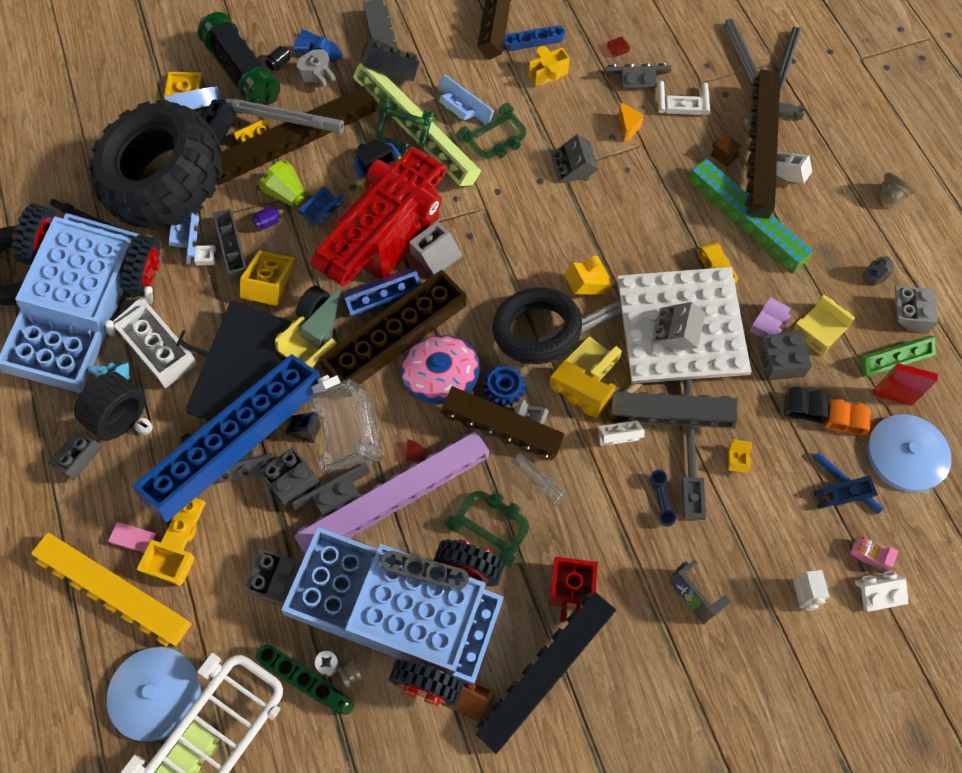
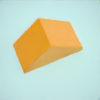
M620 103L618 118L623 140L628 142L640 129L644 115L628 105Z

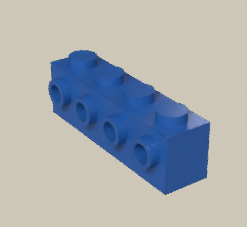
M410 267L341 293L348 313L350 315H359L367 309L377 308L383 303L398 300L399 297L407 295L421 285L417 271Z

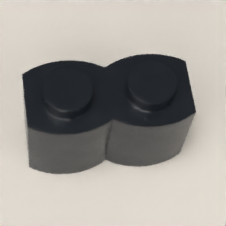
M800 387L790 388L786 392L784 416L817 423H824L828 418L829 395L818 390L808 392Z

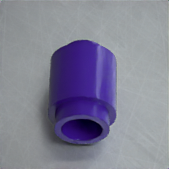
M269 206L256 212L251 218L258 230H264L279 223L281 216L277 208Z

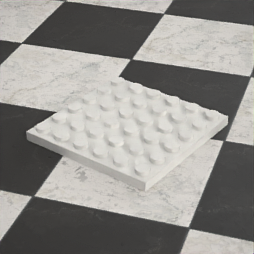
M732 267L620 275L617 277L631 384L750 375L751 367ZM693 302L705 312L698 348L678 350L652 343L660 308Z

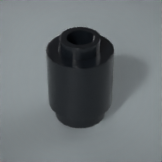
M278 46L267 56L265 63L270 70H279L290 61V52L287 48Z

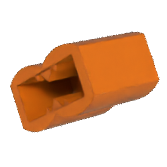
M842 399L831 400L829 402L828 418L825 420L824 427L834 431H844L849 434L864 436L870 431L871 409L861 403L849 404Z

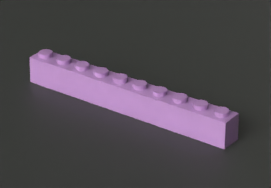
M476 431L472 434L467 433L458 442L447 444L437 454L432 453L428 455L423 462L412 464L402 474L397 473L393 475L383 485L381 483L377 484L369 493L356 496L353 502L348 505L343 504L337 507L334 513L328 516H321L313 525L300 528L294 537L304 555H306L317 527L350 539L489 458V450Z

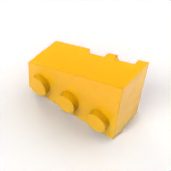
M564 360L550 377L549 385L551 389L556 393L564 395L571 404L581 407L588 416H593L597 419L611 402L616 385L612 383L606 385L600 382V377L594 375L592 378L584 374V369Z

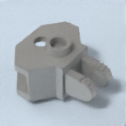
M324 49L312 50L299 58L297 69L300 71L299 79L302 82L319 83L322 87H325L327 85L325 78H328L331 82L336 79L329 69V55Z

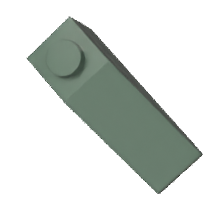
M339 289L301 326V337L318 349L333 337L332 334L341 302V291Z

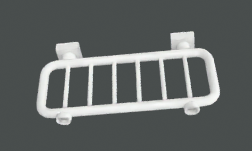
M211 653L198 670V673L209 680L210 683L145 768L148 763L145 759L134 755L121 773H154L162 761L178 773H187L166 757L178 740L218 769L217 773H229L267 718L273 720L279 713L281 708L277 704L283 695L281 682L246 656L235 655L230 657L221 666L224 661L214 653ZM240 664L272 686L274 694L267 704L227 676L234 665ZM223 679L263 707V710L253 724L212 696ZM208 699L249 728L237 745L197 716ZM193 720L234 749L222 766L182 737V734Z

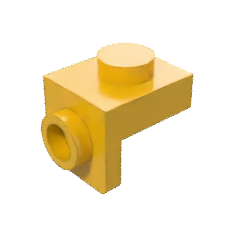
M735 439L731 441L727 453L729 471L749 474L751 469L750 452L752 442Z

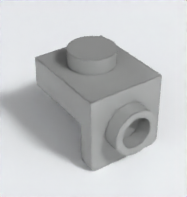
M520 400L514 412L544 424L549 411L544 407L528 406L525 400Z

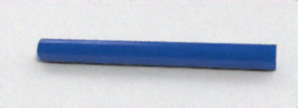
M819 452L813 457L840 482L851 480ZM873 498L862 500L878 514L884 509Z

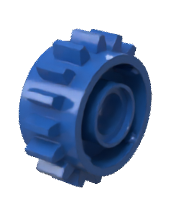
M496 366V369L489 370V375H485V382H483L484 395H488L489 402L493 401L494 404L502 405L503 408L506 405L512 407L514 402L519 403L520 397H524L525 392L523 390H526V384H524L525 377H521V371H516L513 366ZM506 384L509 387L502 388L500 385Z

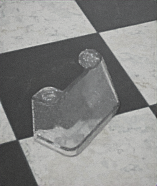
M348 379L309 396L310 411L315 412L318 418L322 420L327 452L321 454L319 459L322 471L332 473L351 469L358 464L366 463L370 465L383 460L384 456L373 400L367 388Z

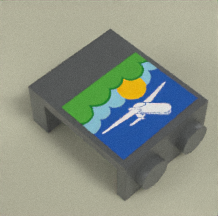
M695 559L691 563L685 561L672 574L674 578L670 584L701 622L706 624L721 612L730 601L724 595L714 604L710 605L687 577L697 564V561Z

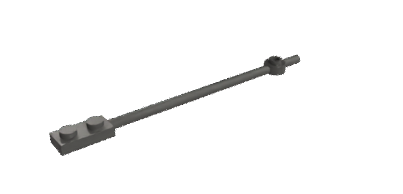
M691 379L683 380L684 394L692 396ZM686 426L688 477L682 478L683 519L705 520L704 478H697L694 427Z

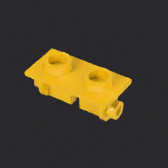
M266 118L235 131L233 137L240 144L270 130Z

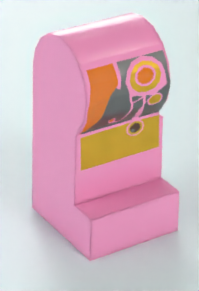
M862 536L856 537L851 550L853 557L882 572H887L893 568L898 554V550L892 547L886 548Z

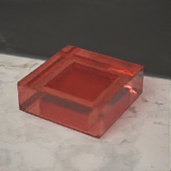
M622 36L607 42V47L614 57L625 54L630 50L629 45Z

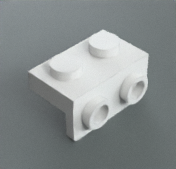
M888 571L880 576L867 575L863 576L862 579L855 580V585L861 588L863 609L867 612L909 604L906 579L896 572Z

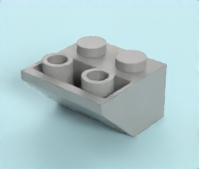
M438 221L409 242L410 255L432 276L441 269L443 271L462 257V253L450 232Z
M895 286L897 321L909 332L928 334L938 323L935 290Z
M693 302L660 308L652 343L678 350L698 348L705 312Z

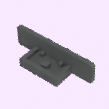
M649 63L641 64V66L625 64L624 67L611 64L605 67L603 74H621L622 89L656 88V73H669L673 70V66H668V63H660L658 66H651Z
M252 449L211 485L260 475L258 471L275 459L274 454L270 453L254 457V449Z
M366 463L355 465L349 472L335 476L329 483L320 484L312 492L298 496L291 503L295 512L297 513L316 503L322 516L337 507L353 500L356 496L360 495L353 482L370 473L368 465Z

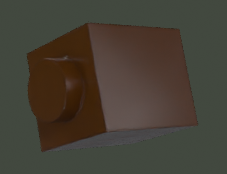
M724 135L713 143L711 156L728 167L739 157L742 146L728 135Z

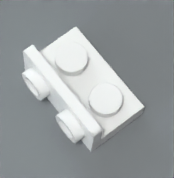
M638 420L598 426L599 444L601 446L638 441L639 438L645 437L644 429Z

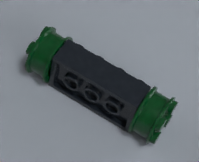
M213 12L201 18L197 30L198 37L204 42L206 48L212 52L214 58L245 100L263 105L276 102L280 93L279 81L273 77L272 72L268 68L263 66L261 61H258L253 50H250L246 41L240 37L239 30L231 21V18L223 12Z

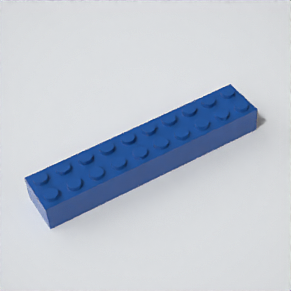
M293 354L288 356L135 482L132 487L139 499L167 523L316 394L313 393L311 386L318 384L317 379L321 378L319 372Z

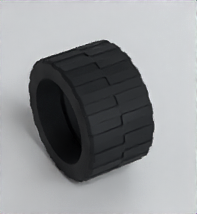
M107 372L94 378L79 394L75 402L74 417L101 440L116 439L130 430L139 419L145 408L146 397L142 390L120 373Z

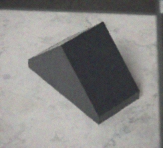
M315 412L291 416L284 434L314 443L321 426L318 415Z

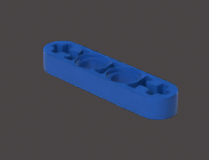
M557 25L505 35L503 48L507 51H515L559 43L565 38V29ZM544 35L546 38L541 39L538 38V36ZM523 38H528V39H530V40L527 41V42H525V41H523L522 39H523Z

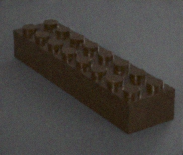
M441 269L320 356L319 361L322 369L330 378L338 376L340 383L337 386L347 395L415 343L467 306L466 294Z

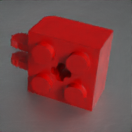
M554 557L549 606L561 607L560 622L565 623L567 608L575 609L578 613L583 607L581 601L588 593L593 595L596 592L598 562ZM571 581H575V585L577 586L572 587L569 584Z

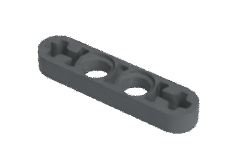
M388 551L382 557V568L389 574L454 591L463 590L469 582L468 573L461 568L397 551ZM394 557L395 562L402 564V559L406 560L403 571H400V565L394 564L390 568L388 567V562L385 561ZM410 563H418L421 568L420 572L417 574L410 573L407 569ZM433 568L440 569L443 573L442 578L439 580L432 579L430 577V570ZM447 571H450L449 576L454 578L457 574H460L464 582L456 585L455 580L449 578L448 583H445Z

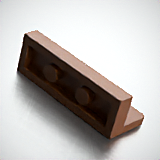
M475 680L473 685H463L456 706H449L447 704L445 706L480 722L495 689Z

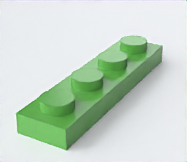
M929 335L861 356L862 374L870 376L890 370L896 363L906 365L935 356V337Z

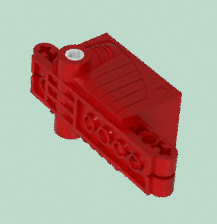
M416 147L410 148L396 164L391 162L388 165L381 160H376L370 166L366 175V182L370 184L369 188L345 211L341 218L337 219L334 231L315 250V254L310 262L311 267L343 287L362 268L379 279L388 276L410 252L409 242L439 219L442 197L438 195V190L435 186L446 174L447 166L433 157L430 158L428 154Z

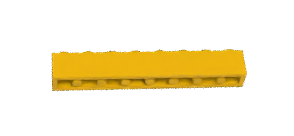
M47 532L31 553L37 558L35 563L45 569L48 566L52 567L54 575L62 580L66 576L71 580L69 584L79 591L82 587L88 590L86 593L88 597L96 602L99 598L105 601L104 607L113 613L119 610L123 613L120 617L131 624L133 621L140 624L138 629L148 635L151 632L158 635L156 640L166 647L169 643L176 647L192 625L184 617Z

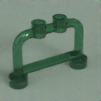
M380 98L378 105L382 107L376 127L377 139L384 143H392L396 148H399V152L405 154L410 148L416 147L422 150L426 144L431 122L436 121L437 114L423 110L422 117L392 109L393 101ZM389 115L423 125L418 144L413 146L385 137L383 135V128L386 116Z
M504 103L499 108L500 117L474 132H471L467 126H464L458 130L456 136L460 141H466L479 157L492 158L497 156L501 159L507 154L506 149L511 147L512 150H517L521 146L520 141L525 138L527 133L525 126L513 113L514 108L510 103ZM509 119L520 131L518 135L510 136L506 142L496 144L490 151H483L474 141L477 137Z
M483 491L472 492L467 496L455 515L447 517L444 522L445 526L456 533L462 525L501 549L498 554L499 559L505 565L511 567L516 560L514 554L529 531L527 519L519 513L521 508L517 504L511 502L507 506L502 503L503 497L497 492H493L491 495ZM481 499L485 501L491 508L498 509L507 518L515 520L521 525L520 531L510 545L464 516L475 500Z

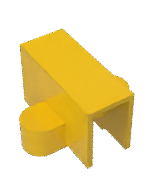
M540 46L537 48L536 59L529 61L528 77L535 87L552 80H557L568 74L570 57L563 48L550 52L547 47Z
M598 256L590 257L585 263H573L563 273L574 294L603 295L613 285Z

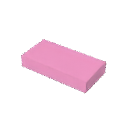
M117 522L108 542L144 554L151 539L156 541L158 535Z

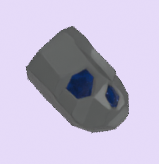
M888 256L878 257L865 268L863 278L868 284L873 286L883 283L893 272V261Z

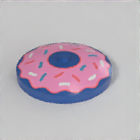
M448 335L431 336L420 340L406 352L401 363V377L407 391L416 399L429 404H444L451 386L469 393L476 385L480 373L479 359L475 350L462 339Z

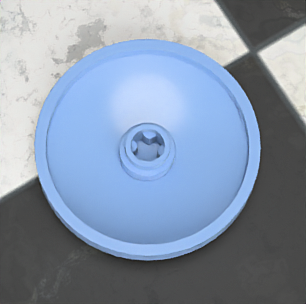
M907 414L887 417L874 427L867 440V457L871 467L885 483L898 490L912 493L930 490L942 482L950 470L951 452L945 437L934 425L920 417Z
M154 647L135 653L120 665L108 687L107 710L112 723L123 735L137 741L157 742L167 739L201 695V683L198 672L188 658L173 649Z

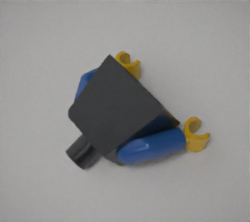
M372 140L367 144H360L355 150L356 157L354 158L353 167L359 180H362L363 191L366 190V186H370L366 182V175L370 166L376 160H381L390 165L391 162L397 163L401 159L402 155L392 143Z

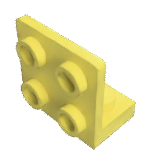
M588 337L566 361L584 369V374L592 378L596 375L601 380L619 362L622 350L617 346L611 351L607 350L593 338Z

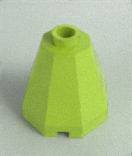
M280 160L266 171L268 176L260 179L259 188L265 194L290 206H299L305 200V190L293 166L286 160L285 162Z

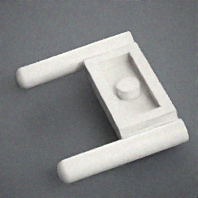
M659 81L657 83L659 113L710 114L708 83L704 82L701 84L702 99L701 97L667 95L665 97L664 82Z
M150 286L144 289L145 298L140 297L113 322L111 320L105 322L109 337L115 336L117 329L114 327V324L146 302L148 304L153 303V289Z

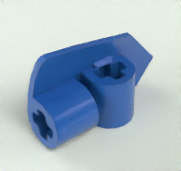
M301 29L300 38L295 39L294 49L296 54L305 55L312 50L324 49L329 55V61H336L343 56L335 42L307 30Z

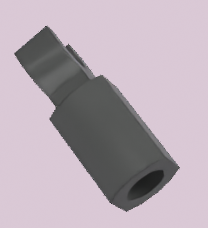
M779 103V116L789 118L792 116L797 120H802L805 106L798 105L795 107L792 104Z

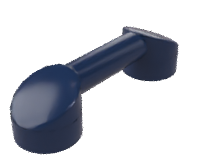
M655 470L651 474L650 483L657 491L661 509L659 523L662 526L670 527L675 524L676 514L668 507L664 489L667 483V474L662 470Z

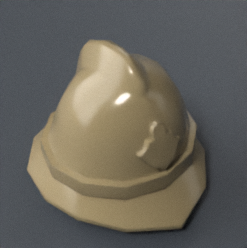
M888 172L884 174V181L879 193L881 205L885 208H893L900 201L908 198L909 195L916 194L917 190L903 179Z

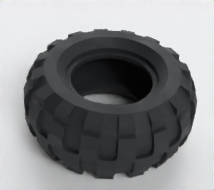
M158 100L155 104L147 101L138 104L137 108L132 111L127 109L119 115V119L113 124L109 123L102 131L104 135L93 146L94 157L89 160V171L92 187L98 200L112 215L119 218L123 223L135 227L153 228L156 230L165 229L167 224L176 226L185 222L186 216L191 213L195 215L203 208L201 204L206 198H212L216 191L215 181L220 180L222 175V152L214 130L198 112L168 100ZM173 150L169 161L157 173L147 179L140 180L145 168L156 157Z

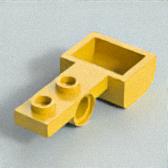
M195 498L173 517L161 543L151 539L136 570L179 586L183 584L194 562V556L190 552L184 551L187 542H190L195 536L197 530L196 523L206 504L204 500Z

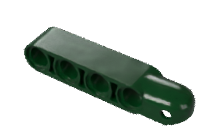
M264 644L258 648L256 659L263 667L317 703L328 706L338 714L349 715L354 708L351 698L330 685L327 681L272 645ZM268 651H272V659L268 662H264V654ZM290 663L291 670L286 674H282V666ZM304 675H309V683L306 686H300V678ZM323 687H327L329 689L328 695L325 698H318V691Z

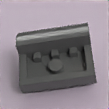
M75 431L53 455L48 464L74 481L102 447L94 439Z

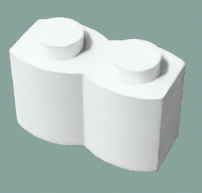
M822 570L805 572L793 581L799 607L805 608L806 611L818 609V605L825 604V600L830 598Z

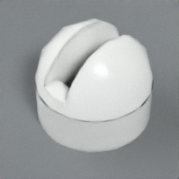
M139 418L134 424L135 430L140 435L149 434L153 428L152 423L146 418ZM143 423V424L147 425V427L144 428V427L141 426L140 424Z

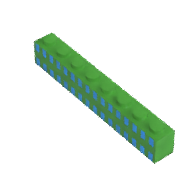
M707 158L691 170L688 179L691 185L701 191L718 209L726 213L732 221H735L746 233L751 235L758 244L762 245L772 256L776 257L785 268L794 273L809 261L814 251L772 214L769 219L747 215L748 207H745V202L748 194Z

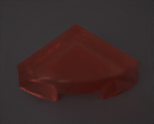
M407 440L406 461H424L427 457L424 448L416 441Z

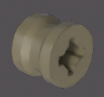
M352 659L348 661L346 666L337 668L347 688L351 687L354 681L363 679Z

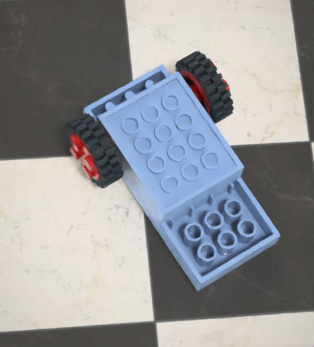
M34 203L29 204V206L25 207V211H22V215L18 219L19 225L16 224L12 239L14 241H12V246L14 247L12 253H14L13 257L16 261L31 265L15 299L20 312L0 353V370L10 375L81 393L90 375L89 367L94 366L107 335L105 322L113 320L124 292L143 297L145 295V287H152L155 271L159 270L161 261L158 259L160 256V242L152 237L68 213L62 219L56 217L55 212L51 208Z
M317 527L282 607L283 615L398 658L395 660L388 680L403 689L402 693L412 698L418 695L425 698V703L437 706L439 703L456 706L463 685H473L475 683L504 598L484 588L488 585L493 587L499 584L505 563L498 556H494L491 550L483 547L477 548L476 545L462 539L440 541L433 561L461 568L469 576L466 588L461 591H454L385 572L381 565L383 555L388 551L404 553L383 544H379L378 549ZM391 557L390 560L385 562H388V567L390 568L394 564L400 565V571H403L406 560L402 559V564L395 562L394 557ZM412 562L407 566L408 571L412 574L420 572V565L416 562ZM433 568L430 570V577L432 579L439 580L442 578L443 573L440 569ZM447 571L445 583H448L449 578L454 579L456 585L464 582L460 574H457L454 578L450 577V571Z

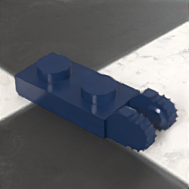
M871 475L830 485L828 488L813 492L814 497H821L830 493L833 499L819 503L817 505L818 509L834 505L837 507L878 496Z

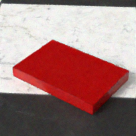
M896 363L874 388L873 395L912 406L938 381V374Z

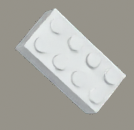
M147 302L114 324L121 337L164 388H167L198 365L190 351L181 345L179 347L176 346L177 336Z

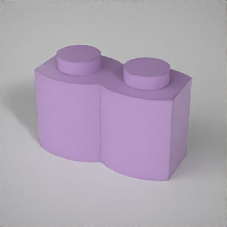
M770 297L752 325L750 332L761 338L766 335L780 334L783 329L779 327L781 324L786 325L791 317L788 314L791 308Z

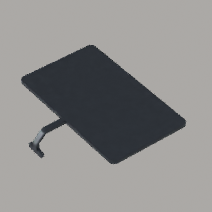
M231 301L209 352L186 343L183 340L185 330H182L176 346L179 347L181 345L188 351L207 357L186 406V412L211 421L286 358L276 351L275 338L279 333L287 330L292 322L239 302Z

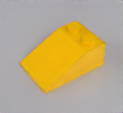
M259 250L240 278V298L277 306L286 289L295 257Z

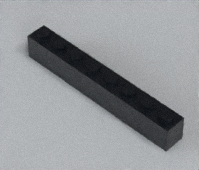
M594 592L593 595L588 593L581 601L583 607L578 613L574 610L566 619L568 622L567 626L563 630L559 628L551 638L554 641L549 647L544 645L536 656L539 659L534 665L529 663L522 671L524 677L518 683L515 680L507 689L509 695L504 701L500 698L491 708L494 711L489 718L485 716L476 726L479 730L475 735L495 754L499 753L616 612V609L597 592Z

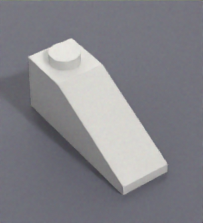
M777 151L776 175L786 181L805 183L812 173L809 155Z

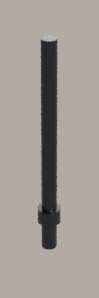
M55 199L50 201V205L60 209L62 213H68L119 228L80 211L67 202L62 203Z

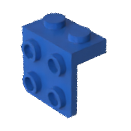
M324 186L298 212L313 227L318 223L322 225L345 201L343 197L346 194L342 192L335 198Z

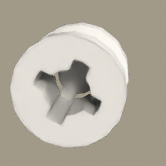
M322 651L315 659V667L323 676H332L337 672L339 660L331 651Z

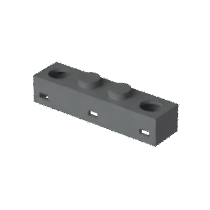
M229 208L213 212L228 276L231 281L240 279L247 266L232 210ZM224 222H230V223L232 224V226H231V225H227V226L221 227V225H222ZM237 266L242 267V268L233 270V269H234L235 267H237Z

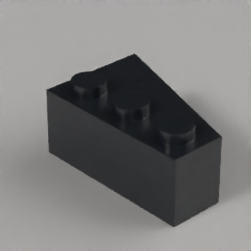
M368 36L361 54L364 66L410 81H414L420 63L416 54L409 51L404 52L397 47L387 45Z

